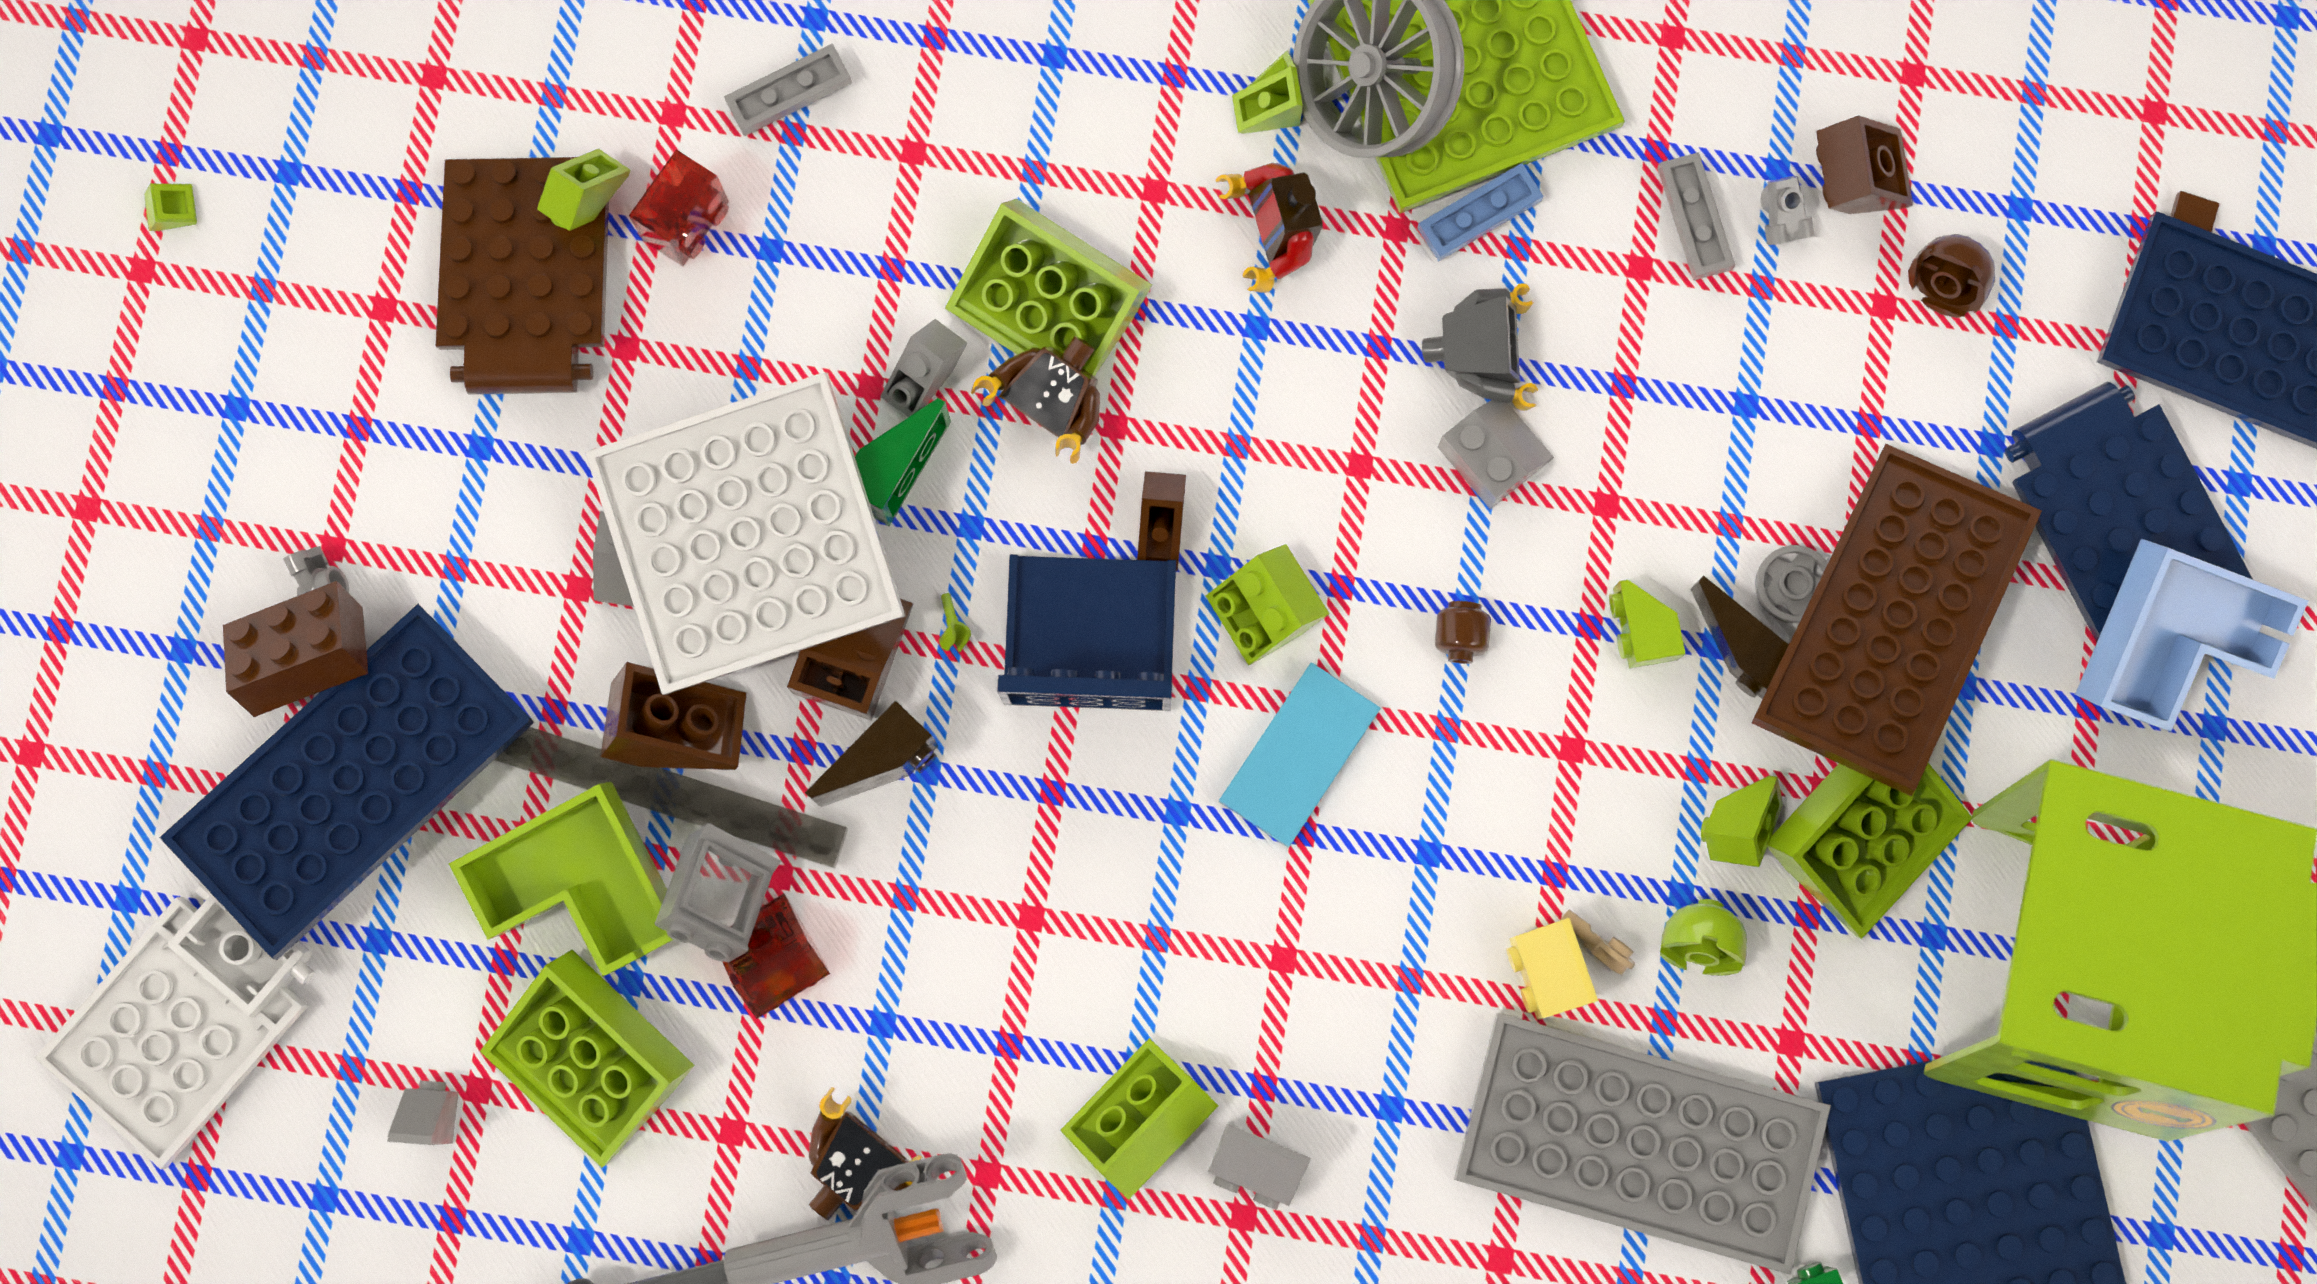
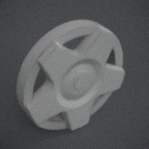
M1790 545L1773 551L1763 560L1756 574L1755 589L1761 606L1778 620L1788 623H1799L1821 579L1813 573L1815 562L1822 572H1824L1828 562L1818 552L1805 546ZM1784 554H1798L1791 563H1787L1779 558V556ZM1765 572L1772 581L1766 589H1764ZM1785 605L1789 614L1780 611L1775 606Z

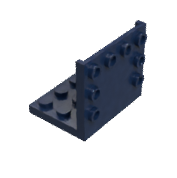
M1010 554L1004 675H998L997 693L1003 704L1014 706L1171 711L1176 560H1120L1018 556V554Z

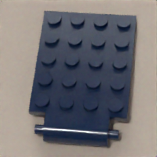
M2105 382L2014 429L2011 435L2015 443L2004 450L2010 462L2014 463L2024 458L2030 469L2028 473L2016 478L2012 484L2023 503L2042 510L2035 527L2096 642L2100 637L2141 538L2253 579L2160 404L2134 417L2127 404L2135 399L2133 390L2128 385L2118 389L2111 382Z

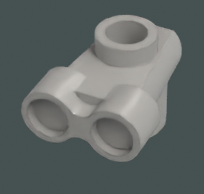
M1790 176L1768 181V185L1761 193V205L1769 213V224L1765 225L1767 245L1782 244L1791 240L1814 236L1812 217L1806 216L1804 196L1800 189L1798 177Z
M321 546L309 550H300L283 558L290 575L295 577L299 585L297 596L338 581L349 593V583L346 576L335 566L327 568L328 561Z

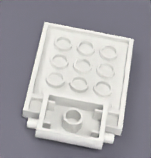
M202 883L197 886L195 892L205 902L197 909L184 897H176L35 1057L39 1063L160 1169H167L308 1007L287 985L294 978L302 985H305L315 974L306 965L312 952L305 945L298 941L277 961L272 959Z

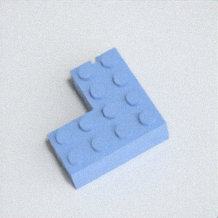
M2141 538L2075 695L2105 709L2171 732L2205 654L2275 679L2290 644L2260 633L2261 626L2263 624L2293 636L2308 600Z

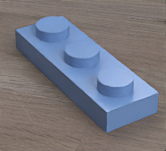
M1523 163L1421 221L1417 229L1439 262L1540 203L1544 196Z

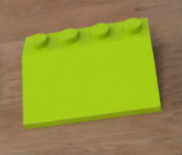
M1016 198L1001 203L945 309L1015 354H1020L1033 347L1040 349L1052 347L1063 354L1073 337L1077 336L1095 348L1083 369L1095 376L1135 317L1152 284Z
M1929 762L1912 797L1844 765L1838 764L1771 836L1767 848L1788 873L1856 937L1862 939L1972 820V816Z
M573 949L544 966L480 1050L494 1066L601 1168L606 1166L645 1124L695 1066Z

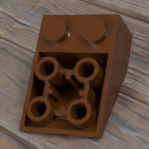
M900 599L905 617L801 650L787 688L794 695L872 721L914 604Z

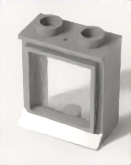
M710 823L705 824L687 836L654 925L667 931L668 936L678 942L691 943L705 950V954L711 959L730 962L748 951L749 947L747 945L772 874L781 860Z

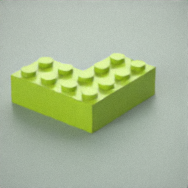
M612 782L598 784L448 863L487 940L503 935L562 903H565L602 976H606L674 940L668 936L667 931L654 925L668 889Z

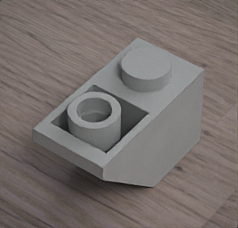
M934 319L910 337L880 397L907 417L913 415L928 404L951 375L968 342Z

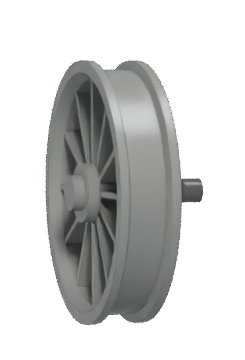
M1314 0L1300 25L1294 46L1293 62L1297 69L1303 105L1302 113L1309 126L1323 142L1340 153L1363 158L1396 157L1422 148L1438 135L1456 107L1464 76L1462 37L1457 21L1445 0H1403L1390 25V0H1372L1371 24L1361 0ZM1344 6H1346L1359 42L1334 22ZM1418 8L1427 27L1398 45ZM1329 34L1351 52L1349 61L1324 59ZM1431 39L1434 58L1433 67L1422 66L1418 58H1403L1404 55ZM1324 64L1348 66L1350 76L1326 90ZM1420 71L1433 72L1428 97L1426 98L1404 80L1402 75L1418 74ZM1357 85L1338 120L1330 102ZM1396 90L1421 110L1420 115L1412 126H1409ZM1366 104L1364 140H1361L1350 132ZM1384 106L1396 138L1381 144Z

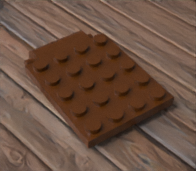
M576 157L445 159L435 346L439 350L464 349L463 366L450 367V380L452 383L464 382L468 395L577 393L578 380H593V365L578 364L579 347H604L609 201L593 221L571 231L555 225L551 218L537 210L551 168Z

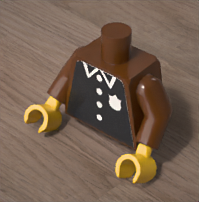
M1077 336L1073 337L1063 354L1052 347H1043L1042 349L1033 347L1007 359L991 372L989 376L977 378L971 389V394H974L979 388L987 389L990 394L984 398L982 405L989 406L993 403L997 391L1003 390L999 395L1000 398L1058 437L1055 446L1056 457L1059 456L1062 449L1072 448L1074 451L1070 456V463H1077L1080 458L1081 445L1085 444L1099 422L1100 393L1096 388L1098 379L1083 369L1095 348Z
M831 1087L820 1101V1113L812 1128L808 1156L813 1165L810 1174L824 1185L809 1203V1206L827 1221L830 1220L843 1202L857 1212L862 1205L864 1190L878 1170L922 1158L921 1155H917L909 1161L852 1112H845L852 1099L850 1096H847L842 1104L836 1103L832 1098V1093L835 1090L834 1087ZM907 1181L899 1184L894 1190L905 1189L913 1182Z

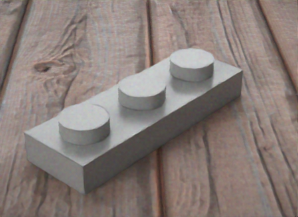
M832 43L724 96V99L743 136H746L852 84V80Z
M1699 152L1660 162L1657 169L1693 281L1733 270L1735 262Z

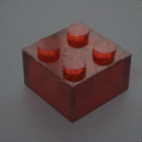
M676 149L629 214V218L645 243L681 266H684L689 258L694 259L701 252L705 244L704 237L712 225L718 226L723 221L729 209L727 205L729 200L716 174Z

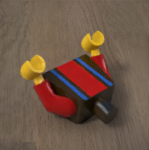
M1270 163L1244 172V176L1240 174H1224L1216 178V182L1228 181L1229 191L1225 195H1220L1219 198L1221 199L1240 198L1245 194L1246 188L1250 190L1248 196L1270 267L1267 269L1248 267L1244 270L1242 276L1248 279L1256 278L1255 284L1249 287L1248 291L1269 292L1273 288L1274 278L1282 279L1311 260L1313 246L1323 228L1322 218L1315 198L1316 190L1311 185L1307 173L1294 174L1291 168L1279 163Z

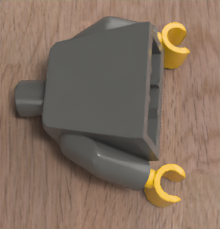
M1521 283L1512 292H1509L1506 288L1477 289L1454 307L1453 312L1446 313L1443 316V336L1424 338L1422 340L1424 361L1426 363L1444 361L1445 371L1456 379L1460 387L1482 398L1505 403L1512 401L1514 406L1521 411H1527L1535 407L1536 404L1527 403L1523 400L1522 392L1535 393L1538 391L1537 386L1532 383H1526L1519 388H1515L1513 384L1520 382L1517 314L1526 313L1534 303L1532 301L1522 302L1518 299L1517 295H1526L1530 291V287L1527 284Z

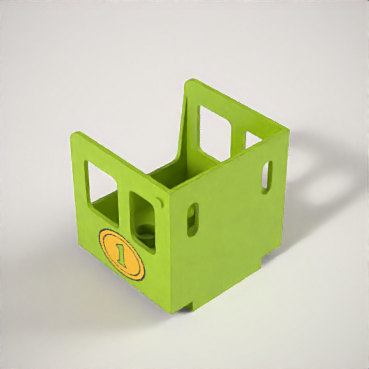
M2052 759L1975 809L1972 815V822L1974 824L2032 845L1997 1035L1925 1064L1924 1075L1941 1082L2167 1142L2274 1116L2280 1076L2310 1068L2317 1025V883L2310 882L2317 840V828ZM2037 815L2036 823L2028 821ZM2090 819L2143 833L2144 835L2128 844L2105 841L2093 837L2088 832L2086 820ZM2065 992L2111 1004L2108 1030L2061 1017L2054 1008L2056 996L2059 993ZM2037 1061L2099 1077V1081L2084 1079L2024 1062ZM1994 1073H2006L2060 1088L2000 1081L1986 1078V1076Z

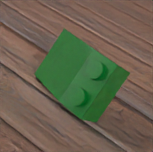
M940 398L935 399L860 448L855 456L873 516L876 520L889 527L951 423L946 402Z

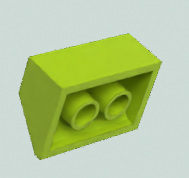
M1149 1038L1060 1131L1129 1200L1219 1105Z

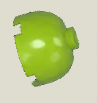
M1701 899L1698 901V904H1690L1678 909L1666 922L1661 938L1660 956L1667 963L1687 970L1686 961L1704 965L1706 967L1702 974L1727 976L1742 971V966L1745 965L1747 934L1743 923L1731 911L1725 909L1721 902L1712 899Z

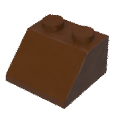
M1858 115L1816 131L1818 140L1816 155L1822 166L1824 178L1822 193L1828 204V209L1846 214L1903 209L1913 206L1900 128Z

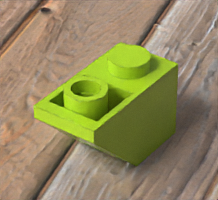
M1619 581L1613 588L1614 593L1609 594V605L1613 618H1619L1622 634L1617 635L1618 650L1622 659L1627 658L1629 669L1677 661L1686 653L1678 614L1631 581Z

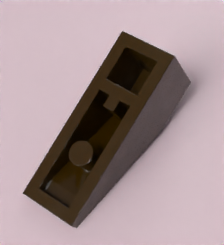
M1703 575L1693 585L1691 592L1730 674L1737 678L1736 685L1744 693L1753 698L1758 695L1763 699L1789 644Z

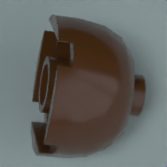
M1958 234L1944 235L1928 243L1913 259L1908 270L1909 284L1912 290L1917 286L1919 291L1927 296L1923 297L1921 301L1928 308L1941 315L1955 318L1964 317L1967 312L1974 311L1975 313L1980 310L1987 300L1995 283V264L1989 251L1974 239Z

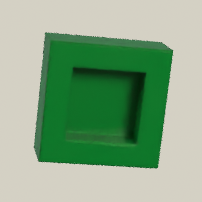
M1821 1262L1812 1263L1797 1269L1799 1277L1787 1281L1788 1284H1843L1838 1269L1829 1266L1823 1267Z

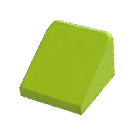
M149 184L144 194L149 231H162L196 225L197 217L192 184Z

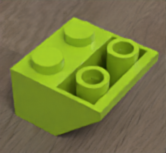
M1287 544L1258 554L1206 595L1207 600L1248 666L1304 634L1330 614Z

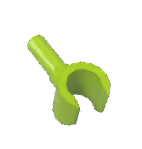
M944 593L941 595V601L946 616L947 628L940 637L939 643L946 651L955 644L958 652H961L971 637V630L964 623L959 622L951 594Z

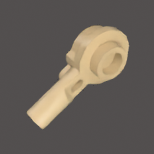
M1570 909L1561 918V920L1570 918L1575 935L1585 942L1583 945L1603 964L1616 973L1623 975L1627 968L1632 969L1635 966V962L1630 958L1634 953L1633 950L1617 938L1612 937L1609 942L1602 939L1592 931L1590 924Z

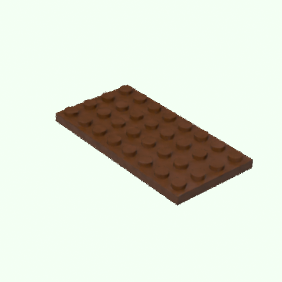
M1885 443L1761 701L1752 724L1912 797L2042 510Z

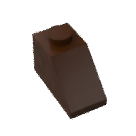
M1145 471L1137 560H1176V571H1178L1186 475Z

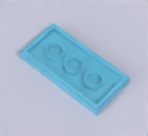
M1311 662L1219 799V802L1289 848L1381 708Z

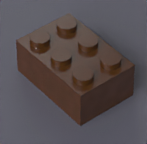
M338 581L223 625L226 692L253 717L368 674L363 607Z

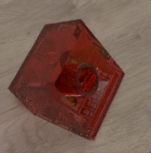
M785 894L780 895L760 908L747 945L749 947L748 951L730 962L722 961L734 989L756 1019L778 1008L785 1001L806 988L815 985L819 980L830 974L816 944Z

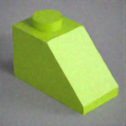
M599 148L554 166L548 175L537 210L551 218L555 225L571 231L596 218L628 178L631 170Z
M1767 776L1716 801L1710 817H1705L1701 826V840L1707 844L1710 860L1760 867L1783 807L1778 777Z

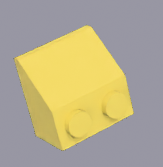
M1570 918L1509 939L1512 947L1506 948L1507 956L1515 973L1520 971L1526 987L1520 989L1528 1013L1535 1012L1537 1019H1543L1598 1001Z

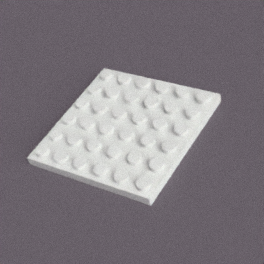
M823 372L585 452L662 695L905 617L828 373Z

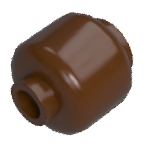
M1451 601L1448 603V608H1444L1438 613L1435 647L1440 652L1448 654L1449 662L1471 664L1473 663V656H1480L1488 651L1491 617L1481 610V604L1468 601Z

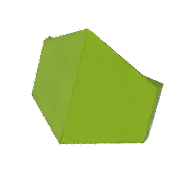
M1287 50L1248 87L1232 95L1238 133L1247 134L1300 126L1303 105L1297 69Z

